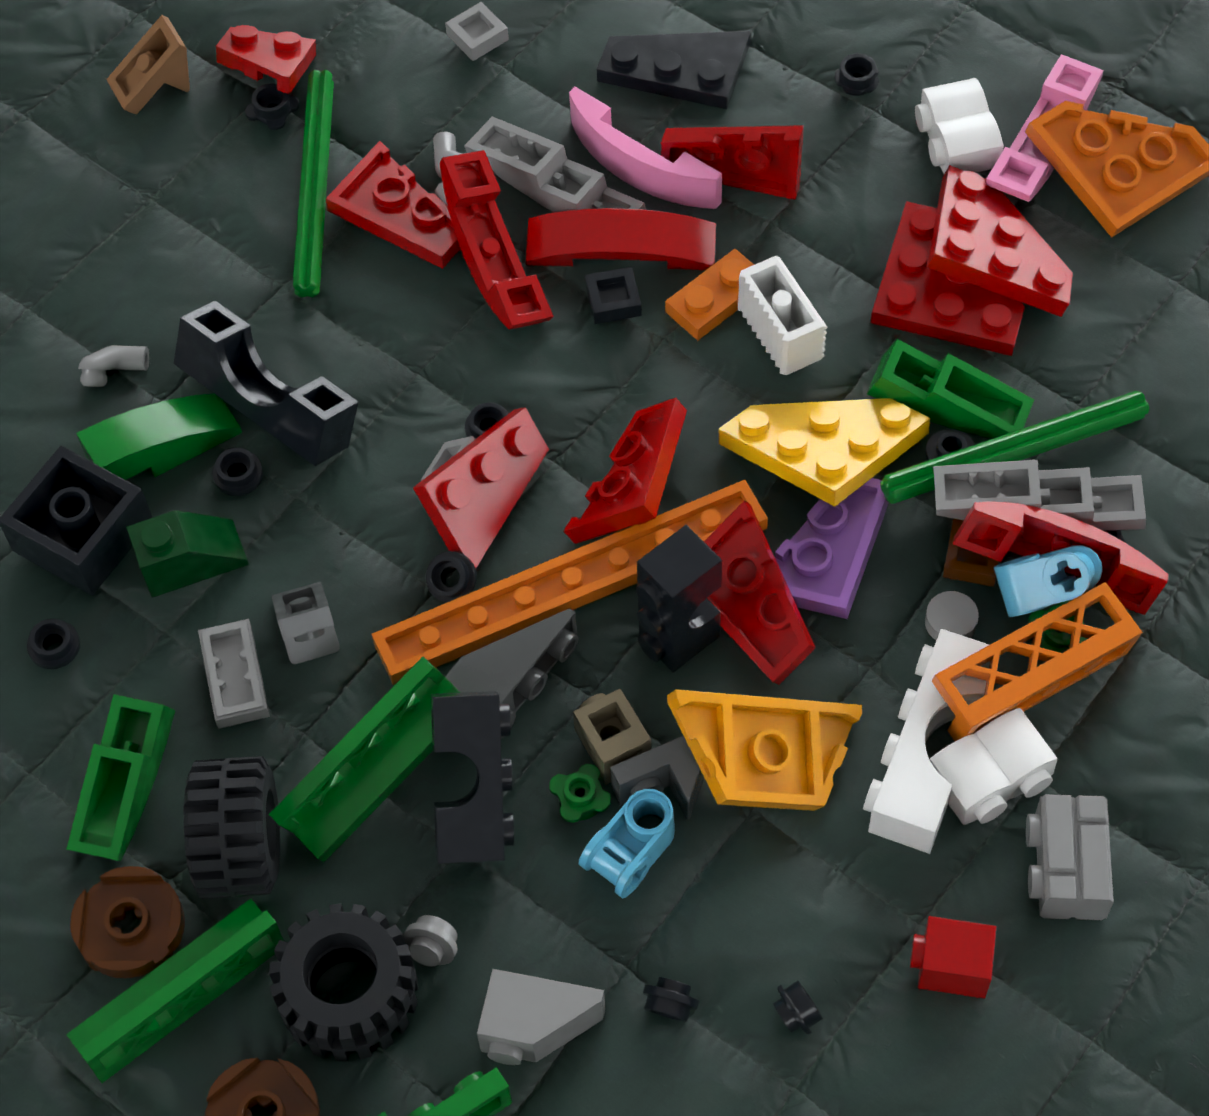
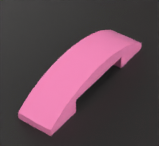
M1061 54L1043 84L1038 102L1011 147L1004 148L986 178V185L1027 202L1033 199L1055 168L1025 133L1029 122L1064 101L1084 104L1083 110H1087L1104 70Z
M574 87L569 92L571 123L577 136L589 153L612 174L647 194L669 202L707 209H716L721 204L722 173L686 152L674 163L670 162L613 128L611 107L577 87Z

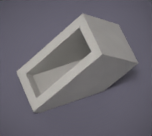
M492 969L477 1031L481 1052L488 1053L487 1056L491 1060L506 1065H519L521 1060L538 1062L603 1020L605 1014L604 990Z

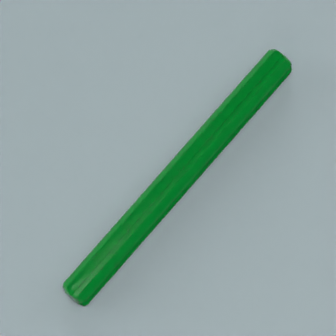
M326 69L322 71L313 70L308 75L293 274L294 293L301 298L306 296L314 298L320 292L334 88L332 73Z
M1133 391L887 474L880 482L881 491L884 493L888 503L895 504L935 490L933 466L1021 461L1141 420L1145 417V414H1148L1150 407L1142 392Z

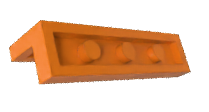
M1102 583L935 674L932 683L955 714V718L947 730L954 741H957L965 736L976 733L982 727L1007 712L1021 708L1023 712L1128 654L1143 632L1107 583ZM1097 602H1100L1115 623L1105 630L1082 624L1085 609ZM1075 615L1074 622L1066 620L1071 616ZM1048 629H1054L1072 634L1069 650L1060 653L1041 648L1042 633ZM1080 636L1088 638L1087 640L1079 643ZM1033 638L1032 645L1024 643ZM1011 652L1029 657L1027 673L1018 677L997 671L1000 655ZM1038 660L1045 661V663L1037 667ZM990 661L989 669L981 667ZM964 675L986 681L984 697L969 705L952 683ZM995 683L1003 685L1002 687L994 690Z

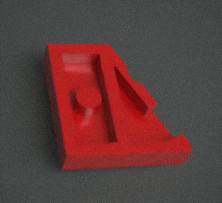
M249 25L230 27L216 45L217 63L230 69L240 70L244 75L257 81L263 78V74L277 79L278 91L288 94L291 93L316 57V39L303 38L295 32L288 31L277 34L258 31L257 28Z

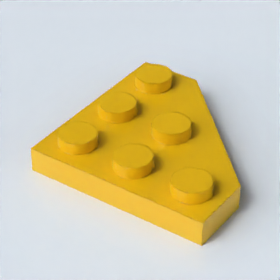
M891 398L751 405L719 428V444L835 507L928 435L930 418Z

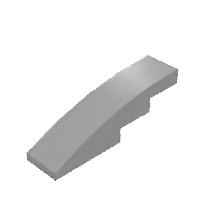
M493 116L464 145L466 153L484 150L494 174L552 212L598 208L646 210L644 202L608 188L603 173L567 159L564 145Z
M1038 460L933 466L937 516L964 520L975 502L994 501L1019 503L1051 510L1090 524L1102 531L1139 530L1146 527L1141 475L1091 478L1090 467L1038 470Z

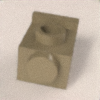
M621 689L608 695L600 693L591 696L580 705L579 709L573 711L575 732L595 766L599 769L600 778L604 785L611 783L610 767L651 750V738ZM606 735H614V736H612V737H610V738H608V739L602 741V738H603L604 736H606Z

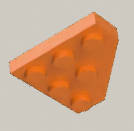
M1064 101L1029 122L1025 130L1027 136L1111 238L1209 176V144L1193 126L1175 123L1173 127L1147 123L1148 117L1111 110L1107 115L1083 110L1084 104Z

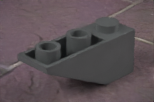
M571 609L564 610L464 655L445 677L461 693L496 691L499 694L500 704L509 703L512 728L516 719V712L527 699L529 701L534 700L541 693L547 682L548 672L557 661H566L575 650L579 640L576 613Z

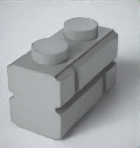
M1045 794L1041 796L1035 814H1027L1026 818L1027 847H1036L1037 865H1030L1028 871L1029 898L1039 899V914L1042 918L1069 919L1075 917L1076 920L1107 919L1114 902L1107 799L1104 796L1079 795L1076 798L1071 795Z

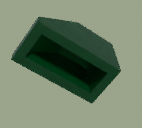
M174 510L126 527L140 570L152 598L249 565L233 519Z

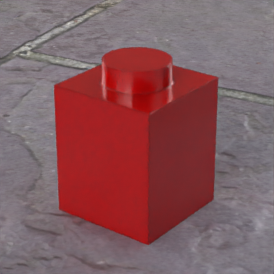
M928 916L924 935L914 934L911 948L910 968L920 969L918 989L985 999L992 979L997 926Z

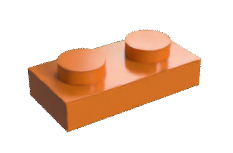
M733 249L665 301V312L697 341L738 310L740 272L754 264L738 250Z

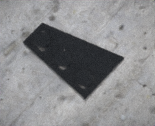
M751 31L610 36L597 67V81L727 109L751 43Z

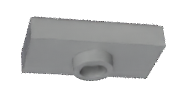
M244 619L198 630L214 718L218 729L270 717L250 620Z

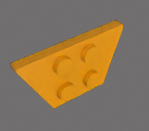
M677 689L667 695V703L718 805L810 811L824 807L834 785V772L837 768L841 767L848 750L844 745L851 727L860 720L862 715V705Z

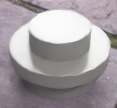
M431 915L421 916L417 919L416 923L410 924L403 934L411 957L422 965L433 967L449 964L457 953V932L451 924L439 917Z

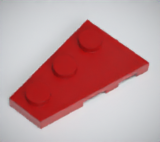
M804 125L666 128L661 140V156L674 163L686 152L722 173V185L796 200L800 187Z

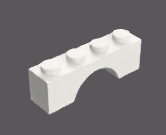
M941 629L934 647L924 645L915 671L916 675L922 676V680L917 691L907 689L898 715L899 719L906 721L900 736L893 733L890 734L882 755L881 764L888 766L884 780L882 782L873 779L865 799L863 810L871 812L869 833L928 854L931 853L948 806L952 785L933 767L926 751L925 742L938 727L955 718V714L932 683V679L935 674L989 646V644ZM990 661L981 667L989 669ZM964 675L952 682L968 705L984 697L985 680Z

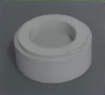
M956 591L942 592L933 597L927 606L925 616L926 629L935 640H937L941 629L971 638L977 628L978 608L974 601L963 593Z

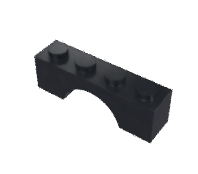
M213 301L180 317L173 364L314 466L321 464L349 447L358 407L356 399L323 376L300 388H293L279 381L260 359L253 342L251 326L217 301Z

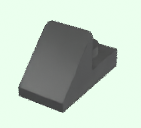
M321 582L272 595L278 625L292 664L302 663L339 651L340 645Z
M684 736L610 767L612 791L620 807L637 791L656 789L663 792L664 788L669 786L687 820L691 817L705 779Z

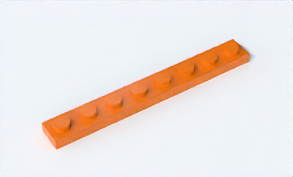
M742 480L662 513L644 524L633 525L372 633L373 643L392 684L395 685L423 656L436 668L564 610L577 609L636 584L637 561L685 525L705 541L743 501L751 504L762 530H766L768 527V517L747 481Z

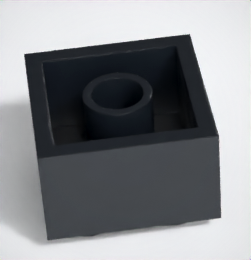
M60 446L0 517V527L13 552L93 596L132 548L126 527L150 519L152 515L141 488Z

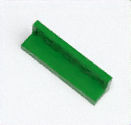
M423 656L269 815L279 826L292 832L317 859L325 862L433 751L431 694L461 692Z
M250 898L66 1034L101 1084L275 955L274 950L279 940L284 941L276 921L267 910L262 913Z

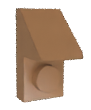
M163 15L158 18L106 79L123 109L137 115L164 83L185 92L190 91L186 46L168 17Z

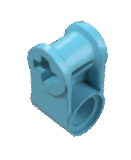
M1074 545L1041 555H1027L993 567L1008 617L1032 613L1056 603L1073 600L1084 594L1085 591L1093 588L1102 575V562L1098 554L1091 548L1083 545ZM1067 566L1070 569L1079 568L1081 577L1077 579L1076 576H1067L1064 568Z
M643 789L635 792L610 822L592 837L583 850L578 865L586 871L593 869L615 886V893L622 899L629 896L639 886L650 867L665 849L670 846L674 839V813L670 799L656 789ZM648 814L657 815L663 819L659 826L652 829H644L636 824L642 816Z

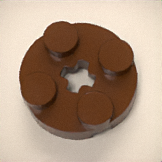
M125 866L109 870L99 876L101 881L95 884L88 893L84 889L77 898L70 921L72 938L87 964L93 970L115 978L139 977L153 971L174 955V951L182 940L185 928L183 905L171 885L151 869L139 866ZM133 910L137 919L142 920L139 927L134 928L132 932L123 934L120 928L114 927L115 921L124 920L126 911Z
M257 1057L245 1059L232 1065L215 1080L206 1099L208 1105L205 1116H253L250 1110L257 1104L264 1109L275 1105L277 1111L273 1116H321L319 1099L310 1079L299 1067L282 1059H278V1062L273 1060L260 1061Z

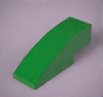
M899 339L882 356L866 393L876 399L891 398L929 417L930 422L992 439L1023 429L1035 400L949 353L940 362Z
M213 393L169 399L139 407L103 420L76 434L83 452L89 461L127 480L148 468L153 476L157 477L241 434L242 430L223 399Z
M113 694L101 745L93 744L67 850L121 862L137 828L157 776L176 710L163 704Z

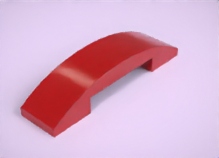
M481 150L443 157L440 161L441 177L452 225L467 266L484 299L498 319L509 330L550 321L554 316L537 275L526 276L495 202L501 189L485 151Z
M624 208L580 209L539 215L528 218L526 265L573 267L574 259L667 261V269L707 270L715 264L716 223L676 213Z
M975 502L953 539V545L999 562L1003 560L1008 551L1021 556H1027L1032 554L1041 555L1074 545L1089 547L1098 554L1102 562V575L1097 586L1106 582L1124 608L1142 615L1146 614L1168 582V573L1127 543L1090 524L1035 506L1010 502ZM1069 566L1064 568L1065 572L1081 577L1079 568L1070 569Z

